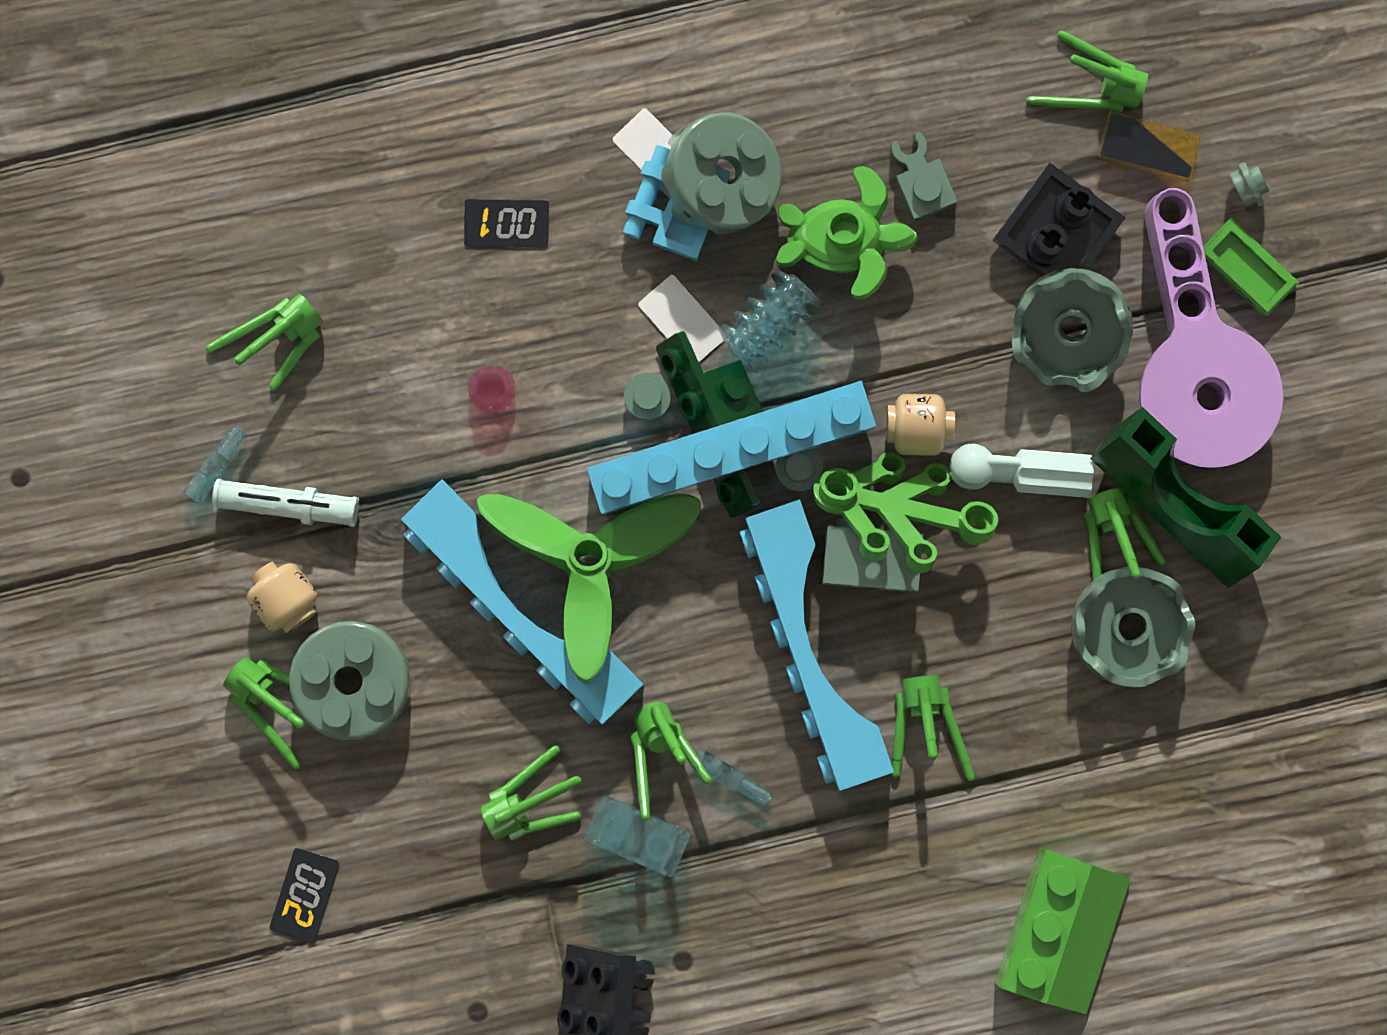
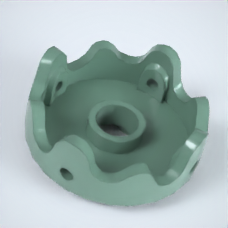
M725 112L708 114L684 126L669 139L668 144L671 146L666 164L662 169L661 178L672 198V213L679 222L685 225L702 226L713 231L716 235L730 234L759 222L769 213L777 201L782 184L780 156L771 138L752 120L738 114ZM720 159L730 162L735 169V180L732 184L724 183L717 175L716 166Z
M1076 268L1053 271L1040 277L1028 287L1019 301L1013 322L1012 349L1014 356L1019 363L1025 364L1038 380L1045 385H1071L1077 387L1081 392L1092 391L1098 388L1113 372L1122 366L1127 358L1133 336L1131 308L1118 287L1101 274ZM1071 315L1078 316L1086 323L1087 330L1078 337L1068 336L1060 327L1061 320Z
M1128 567L1110 570L1098 576L1085 587L1076 602L1072 614L1071 632L1074 646L1080 659L1093 673L1102 679L1121 686L1145 687L1179 672L1188 660L1189 646L1195 631V619L1185 601L1183 589L1179 583L1169 576L1146 568H1139L1141 572L1139 579L1132 578ZM1128 613L1137 614L1143 625L1140 635L1133 640L1124 639L1119 632V622Z
M336 622L324 626L311 634L299 647L292 661L289 674L290 694L301 718L315 731L329 738L343 741L370 738L386 730L404 711L411 695L408 660L402 648L381 628L362 622ZM345 667H354L362 675V686L358 692L352 695L343 694L336 685V677Z

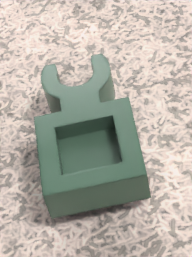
M920 131L913 135L914 143L917 146V151L914 154H904L897 140L890 145V153L893 160L906 169V172L896 176L895 181L912 222L954 206L958 202L940 158L929 163L926 162L924 156L927 151V142Z

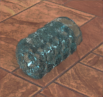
M776 270L772 274L776 288L762 284L758 289L764 302L749 297L745 304L750 316L741 311H735L732 314V318L737 329L725 324L719 327L720 335L726 346L743 364L756 374L758 372L752 361L754 358H758L766 363L771 361L766 350L768 344L781 350L785 347L779 336L781 331L793 336L798 333L792 322L794 317L807 323L811 320L805 308L807 304L819 309L824 307L820 299L793 274L788 275Z

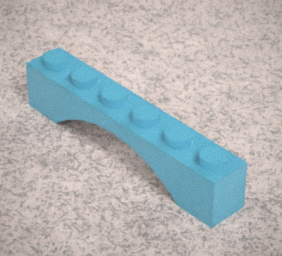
M858 381L588 467L587 471L600 512L604 516L746 468L875 429L876 424L863 383Z
M441 479L401 518L409 527L403 533L409 542L422 554L430 549L442 561L436 569L455 588L463 582L472 591L475 597L470 601V604L488 622L496 616L509 629L503 637L521 656L529 650L542 663L536 671L555 690L562 684L575 697L570 706L588 724L596 718L603 725L644 685L611 650H608L604 667L595 680L589 684H584L575 677L568 663L565 641L536 626L517 610L501 590L487 562L481 541L479 516L444 480Z
M797 500L745 518L747 529L739 531L747 557L757 556L763 574L755 576L756 584L763 603L773 602L778 619L770 621L779 649L788 646L794 664L786 666L787 674L794 693L804 692L809 709L802 711L801 714L810 739L819 736L825 754L818 756L817 760L825 783L835 782L837 790L841 791L893 773L894 770L879 727L859 715L838 696L822 674L810 648L804 623L803 592L807 567L815 547V542L801 501Z

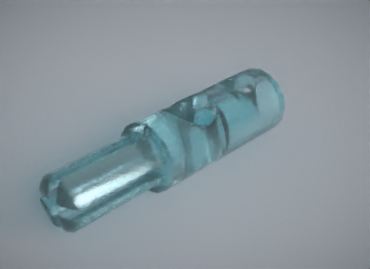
M232 426L217 449L212 450L183 493L201 504L216 480L219 479L230 463L229 459L246 437L244 430L238 426ZM215 465L214 472L208 475L209 468Z
M699 749L697 756L713 780L734 792L742 793L762 806L768 803L772 794L770 790L747 778L745 773L730 766L706 750Z

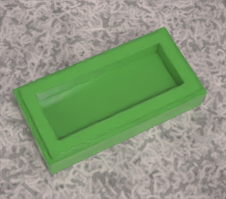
M1232 218L1203 246L1207 265L1263 318L1267 317L1299 284V281Z

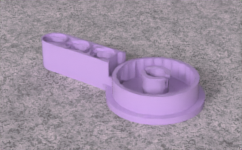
M1169 188L1153 197L1145 209V223L1169 338L1153 353L1144 369L1140 382L1139 404L1140 408L1144 407L1177 438L1174 448L1175 459L1189 465L1204 468L1229 466L1252 456L1272 436L1282 412V380L1271 355L1257 340L1238 329L1227 326L1220 320L1215 307L1194 202L1186 191L1179 188ZM1169 200L1178 206L1180 218L1176 224L1167 223L1160 217L1159 205L1161 201ZM1179 246L1188 253L1189 265L1186 270L1175 269L1170 264L1168 253L1171 247ZM1183 292L1193 294L1198 300L1199 310L1194 317L1184 315L1178 307V299ZM1203 384L1213 387L1218 395V402L1212 410L1204 409L1197 400V392Z

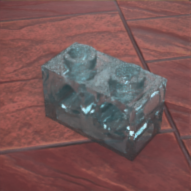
M603 794L584 841L673 878L691 836V831L653 814H650L648 821H643L639 808Z

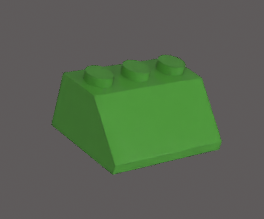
M1039 847L995 984L1001 989L1045 1004L1087 1014L1131 878Z

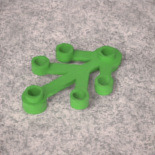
M894 452L883 453L877 462L854 473L842 468L829 469L821 474L814 483L813 498L816 504L828 513L841 514L861 540L859 552L863 558L872 562L880 561L885 558L890 546L888 534L874 527L862 510L865 509L877 512L908 551L906 564L911 570L918 573H925L932 569L937 557V549L931 542L923 539L909 520L957 531L961 538L971 545H980L988 542L993 537L998 524L996 511L984 502L968 503L961 512L913 501L926 493L939 496L948 490L952 478L949 473L950 470L940 463L929 464L923 473L883 493L867 490L868 487L879 481L892 485L902 479L906 466L905 460ZM891 465L897 471H888L883 466ZM930 477H939L943 482H934ZM831 492H838L842 496L834 495ZM970 525L978 526L981 530L975 529ZM867 542H877L881 545V548H873ZM914 553H923L929 559L921 560Z

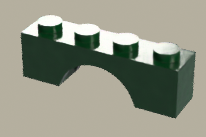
M1141 407L1112 429L1090 459L1229 588L1259 569L1281 539V536L1247 504L1226 505L1203 496L1191 487L1179 472L1175 462L1174 448L1177 438L1144 407Z

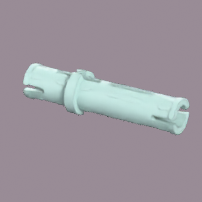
M217 479L213 489L212 506L214 509L221 508L301 519V524L312 525L314 521L355 527L359 511V498L318 493L317 488L306 487L305 491Z

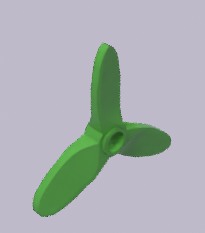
M683 493L666 495L621 513L596 534H582L549 513L518 499L500 494H486L479 496L477 499L478 512L482 520L492 530L523 551L566 571L569 584L564 606L565 648L572 673L584 684H589L598 677L604 667L608 654L612 627V602L607 579L611 572L643 563L671 547L695 526L701 510V501L693 495ZM585 555H593L600 562L593 566H584L579 564L577 560Z

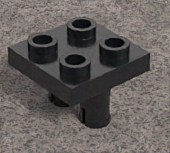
M1049 162L992 241L1041 277L1053 271L1068 268L1088 270L1126 217L1094 195L1090 188L1080 185Z
M567 944L566 958L562 965V1001L557 1015L558 1035H648L649 1027H638L634 1023H650V1015L645 1008L632 1009L633 989L649 991L652 988L654 979L638 976L639 974L655 975L652 962L649 960L636 961V956L588 945Z

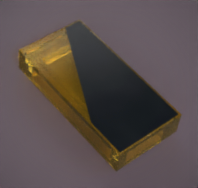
M1110 111L1107 116L1097 160L1188 182L1192 175L1201 134Z

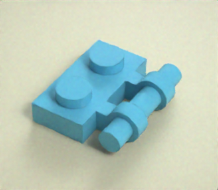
M656 145L651 160L644 162L640 175L644 178L635 200H629L625 210V215L628 218L622 233L634 239H640L645 224H652L658 227L653 240L654 246L697 262L709 229L697 225H685L679 222L672 213L673 203L671 196L665 211L652 207L661 184L664 185L661 172L670 152V149ZM716 166L717 175L720 180L728 183L731 172Z

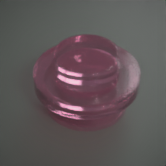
M490 365L480 368L473 374L469 381L468 392L472 403L478 409L487 413H498L508 408L513 402L516 394V385L513 377L507 370L499 366Z

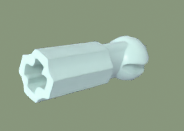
M966 444L957 449L951 456L949 473L952 480L959 487L968 490L982 489L989 482L1012 483L1016 490L1022 493L1089 498L1092 491L1094 462L1090 459L1092 455L1021 449L1015 457L992 455L984 446Z

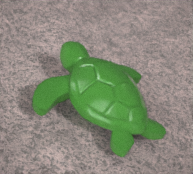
M861 166L854 169V179L861 193L860 204L843 199L831 200L816 206L805 215L792 204H782L778 207L780 220L783 226L790 228L787 236L788 243L782 245L778 252L777 263L780 266L788 267L803 259L812 266L829 272L848 273L860 270L851 289L852 298L854 299L870 297L884 282L887 276V265L881 256L883 250L889 252L907 251L914 247L919 238L918 234L906 224L892 222L881 225L879 220L888 204V191L878 174L871 168Z

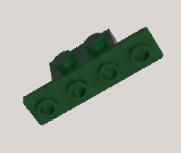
M684 331L675 333L656 346L660 367L670 380L678 399L679 410L688 421L693 434L763 412L741 360L703 373ZM746 469L713 479L716 485L717 496L726 507L731 518L739 516L760 504Z

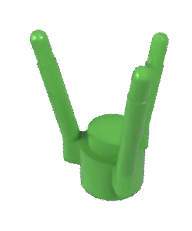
M1059 31L1057 36L1060 40L1108 66L1106 67L1078 55L1070 57L1072 64L1105 77L1101 94L1108 95V99L1028 96L1026 98L1028 105L1107 110L1121 115L1124 106L1137 109L1147 85L1148 73L1136 70L1135 65L1120 61L1078 37L1076 38L1065 31Z
M298 293L290 301L284 298L274 308L209 343L206 346V351L213 353L274 320L275 326L234 358L235 364L241 365L282 333L291 343L299 337L300 341L269 385L270 389L274 391L287 378L306 349L320 337L315 329L324 321L310 303Z
M1121 487L1098 493L1087 499L1091 511L1085 513L1084 518L1089 530L1093 580L1103 574L1099 527H1102L1104 534L1116 533L1132 578L1139 579L1141 572L1125 529L1131 526L1130 520L1156 563L1160 566L1166 563L1156 541L1139 515L1135 501L1127 499L1126 493Z
M245 656L229 672L223 687L233 693L230 701L248 715L292 768L299 769L301 767L300 761L251 704L252 702L257 706L264 702L296 728H303L304 721L269 693L274 685L268 679L269 677L289 685V674L273 667L263 658L255 664Z
M939 675L903 679L904 692L895 693L897 717L892 752V768L894 772L891 773V776L893 778L900 776L908 709L911 711V717H922L929 758L935 760L938 757L933 715L940 714V706L964 775L968 781H973L975 775L950 706L948 687L941 688Z
M663 702L649 703L637 710L633 719L637 731L630 735L635 752L640 816L643 821L650 819L645 748L648 747L652 752L656 753L665 752L670 749L679 764H684L688 760L704 784H710L712 781L703 763L685 738L680 724L674 721L668 705Z
M554 745L506 785L489 793L491 801L480 806L483 819L495 840L498 841L509 835L513 841L528 833L561 826L581 819L579 812H572L523 824V822L529 820L528 810L580 785L582 780L579 776H574L524 801L521 800L518 794L509 797L511 793L561 752L559 745Z

